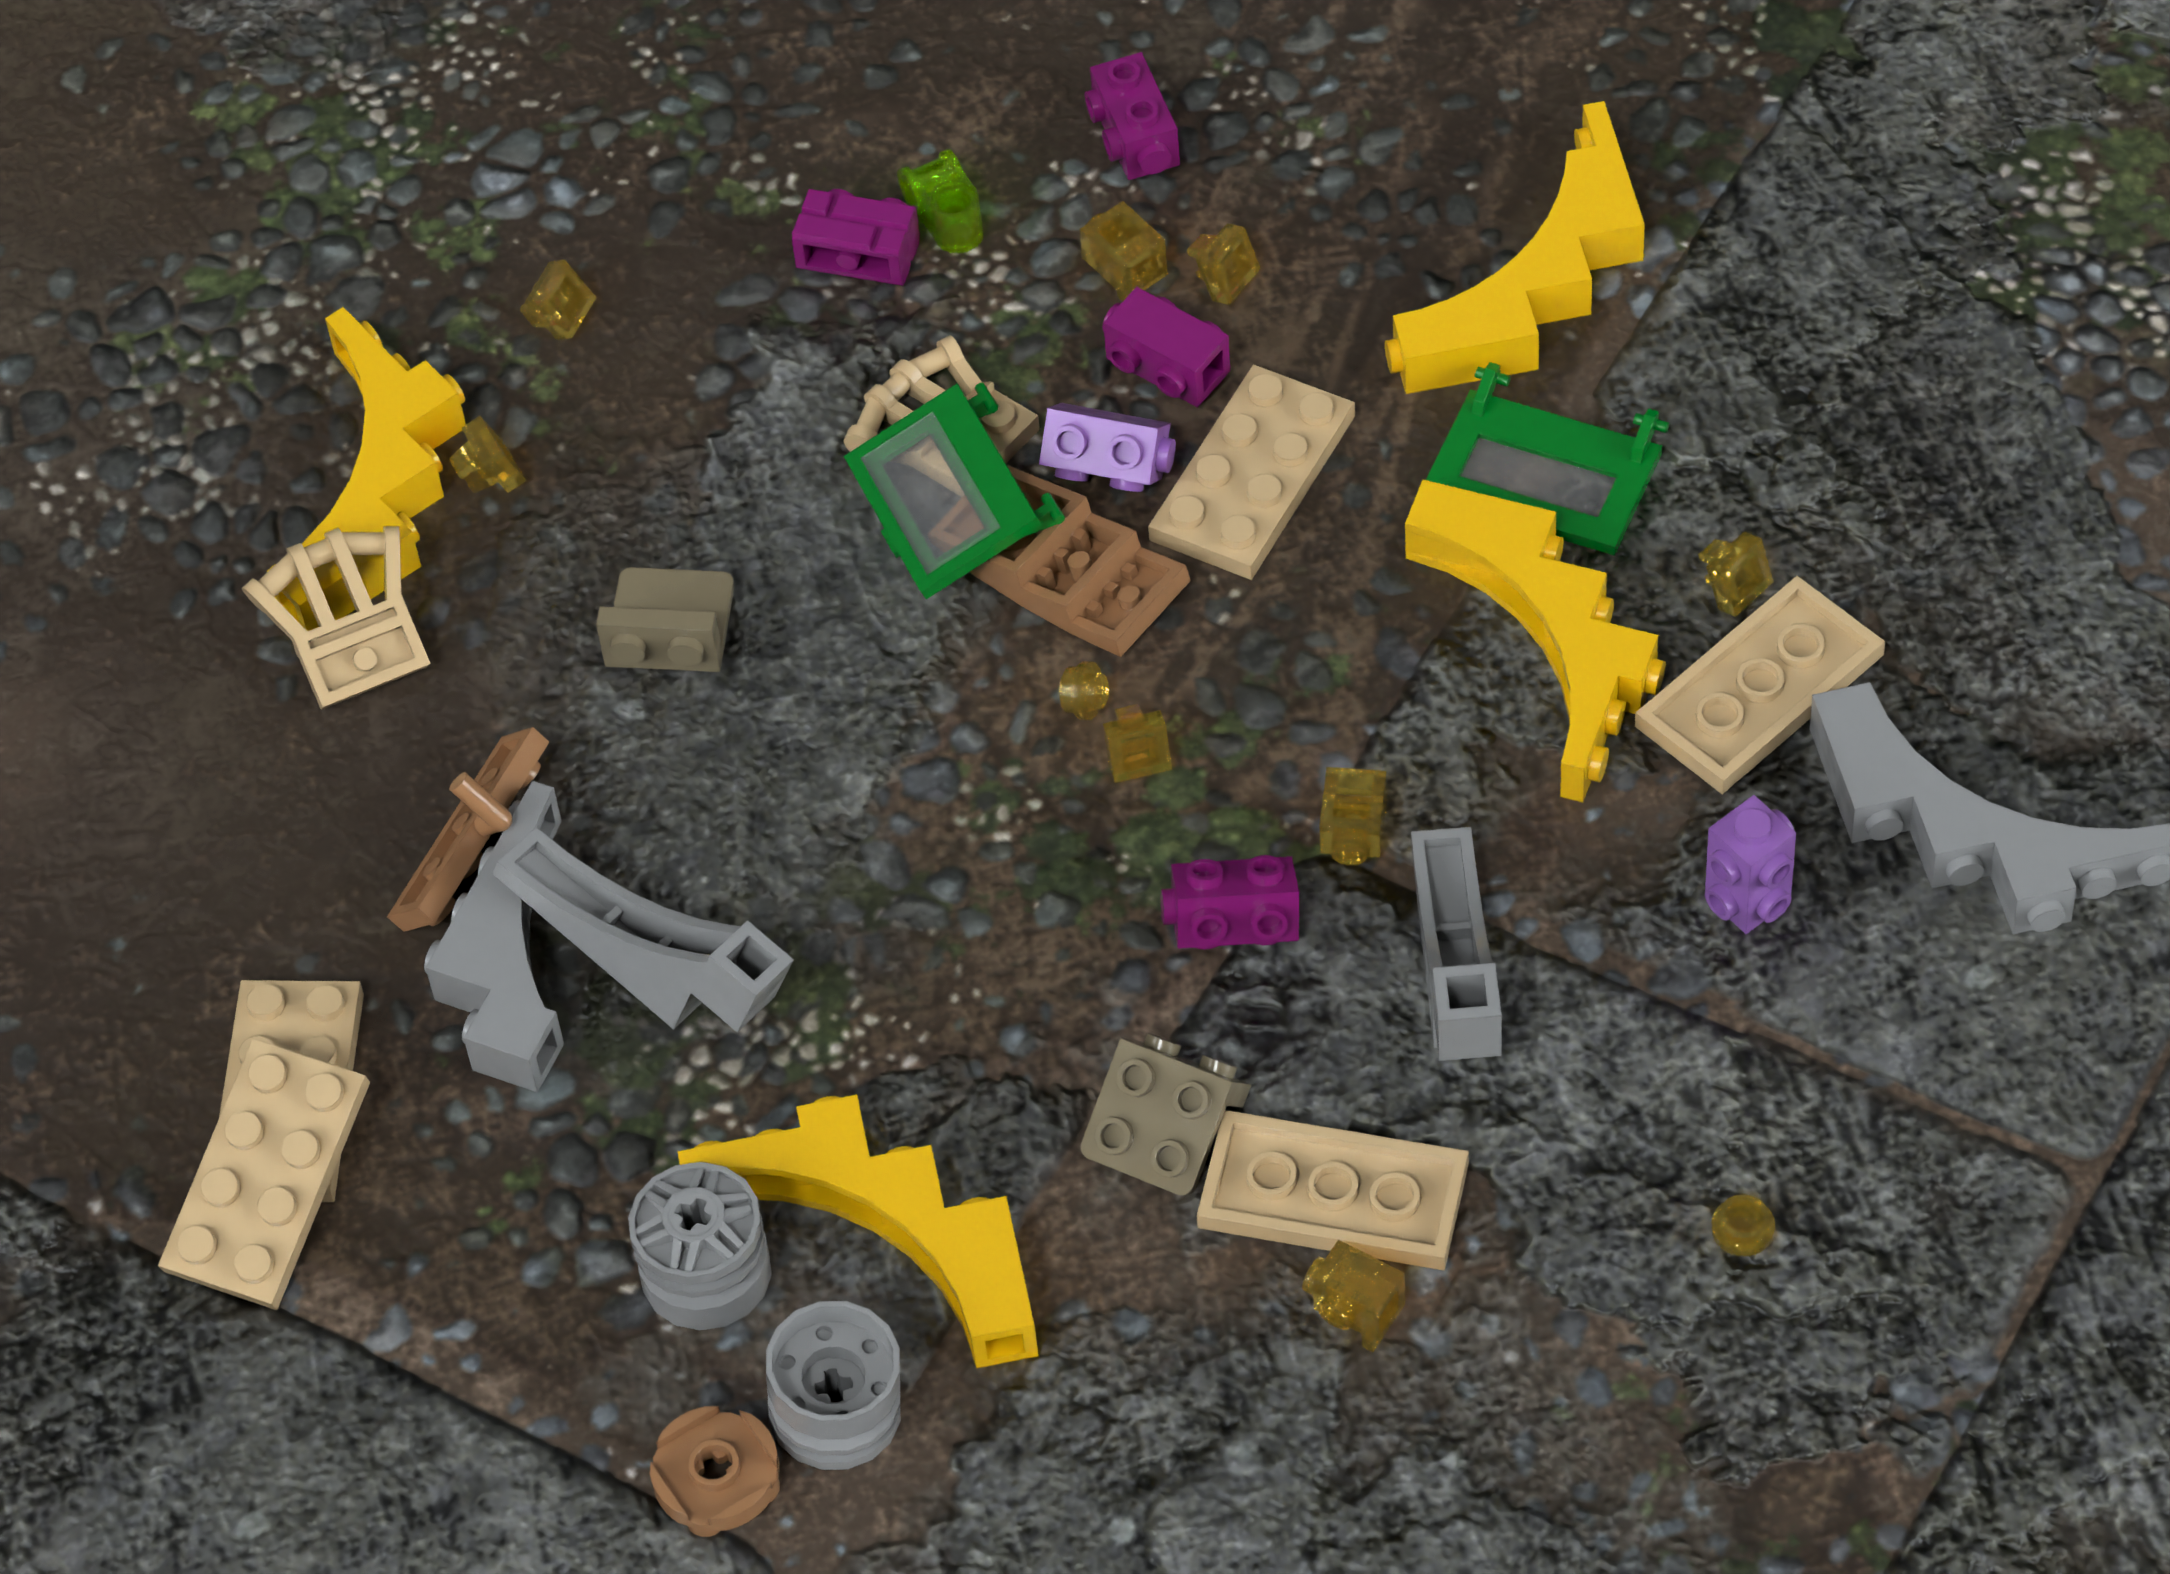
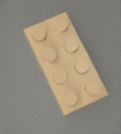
M1253 364L1149 524V541L1252 580L1355 417V402Z
M1796 576L1635 713V727L1723 795L1811 718L1813 694L1848 687L1884 655L1885 641L1811 585Z
M241 980L220 1115L252 1038L353 1071L364 997L360 981ZM341 1155L322 1202L335 1201Z
M252 1038L158 1267L165 1273L278 1310L369 1087L370 1081L363 1074Z
M1225 1110L1218 1129L1197 1212V1226L1205 1230L1445 1271L1469 1165V1151Z

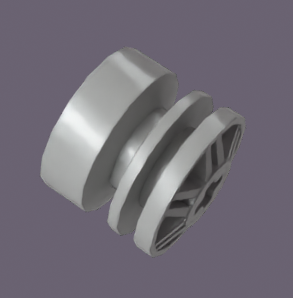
M705 1162L675 1165L652 1177L636 1195L628 1220L630 1240L634 1249L635 1260L638 1263L643 1292L654 1311L676 1326L695 1330L726 1327L747 1316L765 1296L772 1273L759 1201L746 1179L725 1166Z
M819 1301L795 1310L776 1327L766 1349V1382L769 1424L778 1444L797 1461L821 1470L850 1469L873 1460L891 1443L901 1421L900 1347L890 1326L872 1310L848 1301ZM838 1397L839 1402H831L830 1398Z

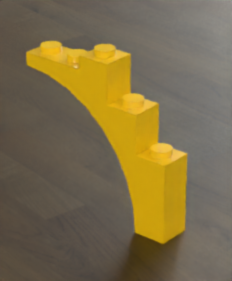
M342 307L326 317L325 320L334 354L356 381L363 397L365 415L362 445L349 482L330 513L305 539L302 545L306 547L324 540V533L339 528L341 532H383L384 526H399L402 580L421 567L416 543L420 541V535L410 519L444 497L438 474L443 471V466L433 449L466 429L461 404L465 402V396L451 375L445 374L441 376L426 360L411 369L400 354L395 353L391 356L383 347L375 329L365 320L359 323ZM352 555L371 600L385 591L383 555ZM331 561L314 568L334 619L343 618L356 610L336 563ZM296 577L275 598L307 631H310L319 626L301 583Z
M1423 479L1405 522L1406 559L1447 572L1486 593L1517 618L1541 647L1561 685L1569 718V732L1561 760L1560 797L1583 803L1591 781L1600 783L1604 776L1609 756V748L1604 747L1608 734L1617 736L1620 732L1625 712L1635 714L1644 706L1648 693L1657 695L1660 691L1665 674L1666 661L1657 659L1658 635L1610 623L1614 610V599L1606 597L1607 573L1560 561L1564 538L1556 536L1555 511Z
M857 1094L846 1097L826 1096L815 1100L813 1103L796 1106L800 1124L798 1128L788 1130L767 1129L752 1137L727 1142L706 1141L694 1148L677 1151L680 1165L705 1162L729 1168L746 1179L758 1200L784 1201L831 1212L875 1232L905 1253L943 1293L964 1329L976 1369L1039 1356L1035 1326L1007 1196L992 1199L975 1197L962 1202L960 1205L944 1208L932 1146L927 1145L917 1148L901 1146L893 1148L885 1154L870 1157Z

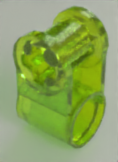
M947 148L940 151L938 159L912 170L907 166L898 169L897 178L906 203L917 207L919 218L942 250L950 253H964L971 251L981 243L984 229L979 194L976 187L964 173L959 160L951 149Z

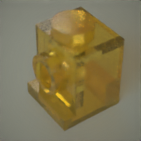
M1124 201L1105 213L1095 215L1085 226L1080 228L1082 258L1117 290V297L1122 302L1136 287L1146 290L1168 275L1165 239Z
M1326 767L1319 824L1320 853L1331 854L1335 861L1344 865H1358L1363 863L1367 857H1381L1384 821L1387 812L1386 771Z
M1338 1240L1325 1259L1317 1257L1311 1264L1305 1275L1302 1290L1313 1295L1314 1310L1318 1311L1325 1321L1342 1330L1351 1328L1361 1333L1362 1347L1374 1352L1405 1306V1273Z

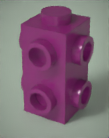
M1142 52L1091 66L1092 90L1084 93L1085 103L1092 122H1101L1105 129L1102 130V138L1110 161L1119 160L1128 180L1149 174H1157L1166 169L1179 166L1178 128Z
M1136 287L1122 303L1114 304L1104 318L1102 329L1105 337L1106 359L1110 360L1119 370L1125 373H1134L1156 385L1160 391L1169 397H1179L1198 408L1231 371L1229 335L1224 333L1214 323L1201 321L1178 309L1174 303L1165 297H1156Z
M1261 855L1252 859L1224 861L1199 859L1191 863L1171 864V888L1161 889L1160 893L1163 925H1174L1178 949H1212L1217 946L1242 944L1265 946L1278 942L1299 941V887L1292 856L1274 857Z

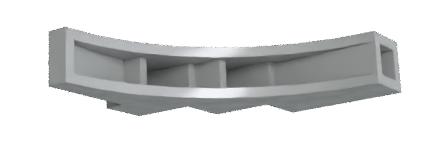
M1870 682L1812 695L1810 732L1851 843L1869 839L1886 840L1896 836L1898 833L1910 831L1931 888L1950 884L1964 886L1977 881L1979 878L1990 876L2012 934L2031 930L2045 932L2057 928L2062 923L2071 922L2075 899L2083 897L2097 899L2115 890L2142 884L2145 886H2156L2170 880V823L2132 829L2079 827L2027 816L1989 802L1950 780L1916 752L1888 718Z

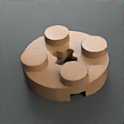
M719 1406L696 1408L680 1415L668 1424L656 1442L658 1449L653 1457V1463H650V1477L657 1501L673 1520L688 1526L689 1530L695 1535L711 1537L720 1531L734 1529L746 1524L757 1517L777 1497L780 1491V1462L774 1439L767 1427L750 1413L739 1410L740 1415L731 1412H720ZM713 1458L718 1464L729 1461L732 1465L726 1469L727 1474L723 1477L706 1479L702 1477L705 1473L703 1463Z

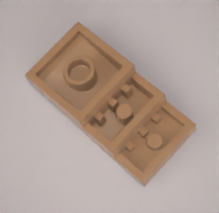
M1007 465L1034 511L1044 505L1041 501V496L1045 493H1050L1063 512L1065 520L1061 524L1021 538L970 571V573L1025 609L1068 633L1122 657L1191 581L1186 565L1141 547L1136 530L1093 514L1086 496ZM965 497L929 535V539L933 546L947 555L986 529L968 498Z

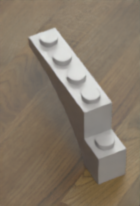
M532 781L522 800H516L510 806L508 811L512 815L511 826L503 831L495 847L489 846L485 850L480 860L478 877L469 892H464L458 897L452 911L451 924L443 938L435 940L430 946L425 958L424 970L428 975L435 1001L470 1012L463 1027L462 1041L466 1046L472 1070L538 1093L564 1046L557 1013L544 1007L533 979L530 961V920L532 908L492 874L497 861L535 827L553 840L562 822L554 787Z
M537 827L497 861L492 873L673 1030L703 1003L738 1033L776 996L794 961L793 958L748 920L742 926L728 925L699 919L661 906L599 874L568 853Z
M1471 827L1412 831L1411 848L1433 1047L1438 1048L1439 1061L1501 1056L1502 1014L1496 964L1492 961L1484 923Z

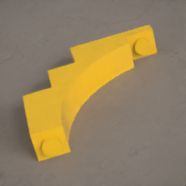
M1605 101L1583 105L1582 128L1574 130L1576 149L1569 150L1566 153L1565 171L1558 196L1548 217L1527 245L1500 270L1476 286L1447 300L1422 309L1393 315V339L1385 340V354L1390 373L1400 372L1406 394L1480 381L1481 379L1475 377L1476 369L1478 366L1486 369L1489 362L1499 364L1500 373L1506 375L1539 370V332L1536 325L1591 315L1592 276L1590 270L1643 261L1645 224Z

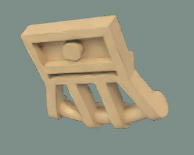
M949 335L937 341V348L910 361L901 359L890 369V378L883 385L875 384L864 395L865 406L857 424L849 427L844 438L845 447L850 452L876 436L883 420L893 425L913 412L912 409L898 402L905 394L925 404L944 392L945 389L926 377L945 368L948 369L967 395L968 400L977 395L975 386L983 382L964 358L961 348L953 336ZM989 381L984 384L999 407L995 413L979 419L1005 463H1007L1040 430L1039 417L1037 414L995 390L994 383ZM932 437L891 462L912 467L962 499L966 497Z
M384 526L383 532H341L339 528L324 533V540L306 547L298 543L286 548L287 554L258 581L252 578L242 587L244 594L292 640L296 655L300 659L321 710L427 668L431 664L401 595L399 526ZM352 555H383L385 601L376 605L372 604ZM334 561L338 566L357 611L338 620L334 619L314 572V568ZM296 577L301 583L319 626L310 631H307L275 598Z

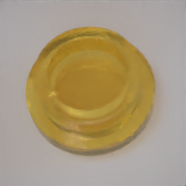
M1082 661L1077 666L1067 667L1063 672L1059 689L1060 703L1066 713H1074L1079 720L1094 719L1099 709H1103L1107 703L1109 684L1107 677L1101 673L1097 663Z
M1740 1194L1728 1198L1715 1210L1712 1217L1711 1232L1717 1245L1727 1253L1736 1256H1752L1764 1251L1771 1244L1775 1234V1220L1770 1209L1760 1199L1751 1195Z

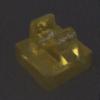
M1227 223L1217 235L1200 234L1187 249L1188 255L1196 258L1199 267L1195 272L1197 277L1205 282L1210 297L1215 302L1230 305L1261 269L1245 227Z
M565 259L550 261L538 281L534 284L525 304H522L520 307V311L532 326L547 328L556 340L569 339L575 335L596 300V296Z
M478 416L462 427L469 441L456 451L449 460L459 478L466 480L473 493L486 489L496 483H499L509 493L527 481L504 441L481 416Z
M1745 531L1732 543L1714 539L1698 554L1701 561L1708 563L1706 566L1708 574L1705 576L1707 584L1712 586L1718 610L1734 617L1740 614L1774 582L1762 538Z
M1138 704L1115 709L1117 720L1103 723L1109 768L1114 783L1172 770L1166 724L1161 710L1142 714Z

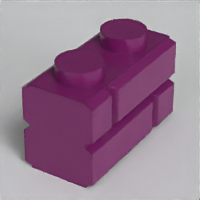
M808 189L802 205V213L799 214L792 231V245L796 268L900 286L905 284L911 267V261H913L920 243L917 207L907 205L896 198H884L880 201L856 197L843 189H832L828 192Z

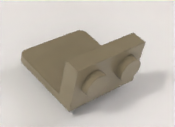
M629 567L621 571L614 606H600L596 627L605 667L720 672L734 592V582L731 574L722 571Z
M1151 1033L1146 1034L1144 1042L1120 1038L1082 1139L1081 1152L1090 1160L1177 1195H1190L1197 1187L1226 1107L1243 1108L1251 1084L1234 1078L1237 1067L1222 1060L1203 1054L1198 1064L1178 1056L1182 1045Z

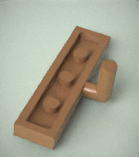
M534 727L502 736L475 779L466 772H463L451 783L449 790L461 801L387 916L403 932L428 925L435 926L443 921L454 907L455 899L452 896L462 880L472 875L479 867L480 860L484 854L481 850L492 834L505 831L511 826L512 815L508 811L510 804L518 791L526 787L538 774L541 767L538 760L549 744V741Z

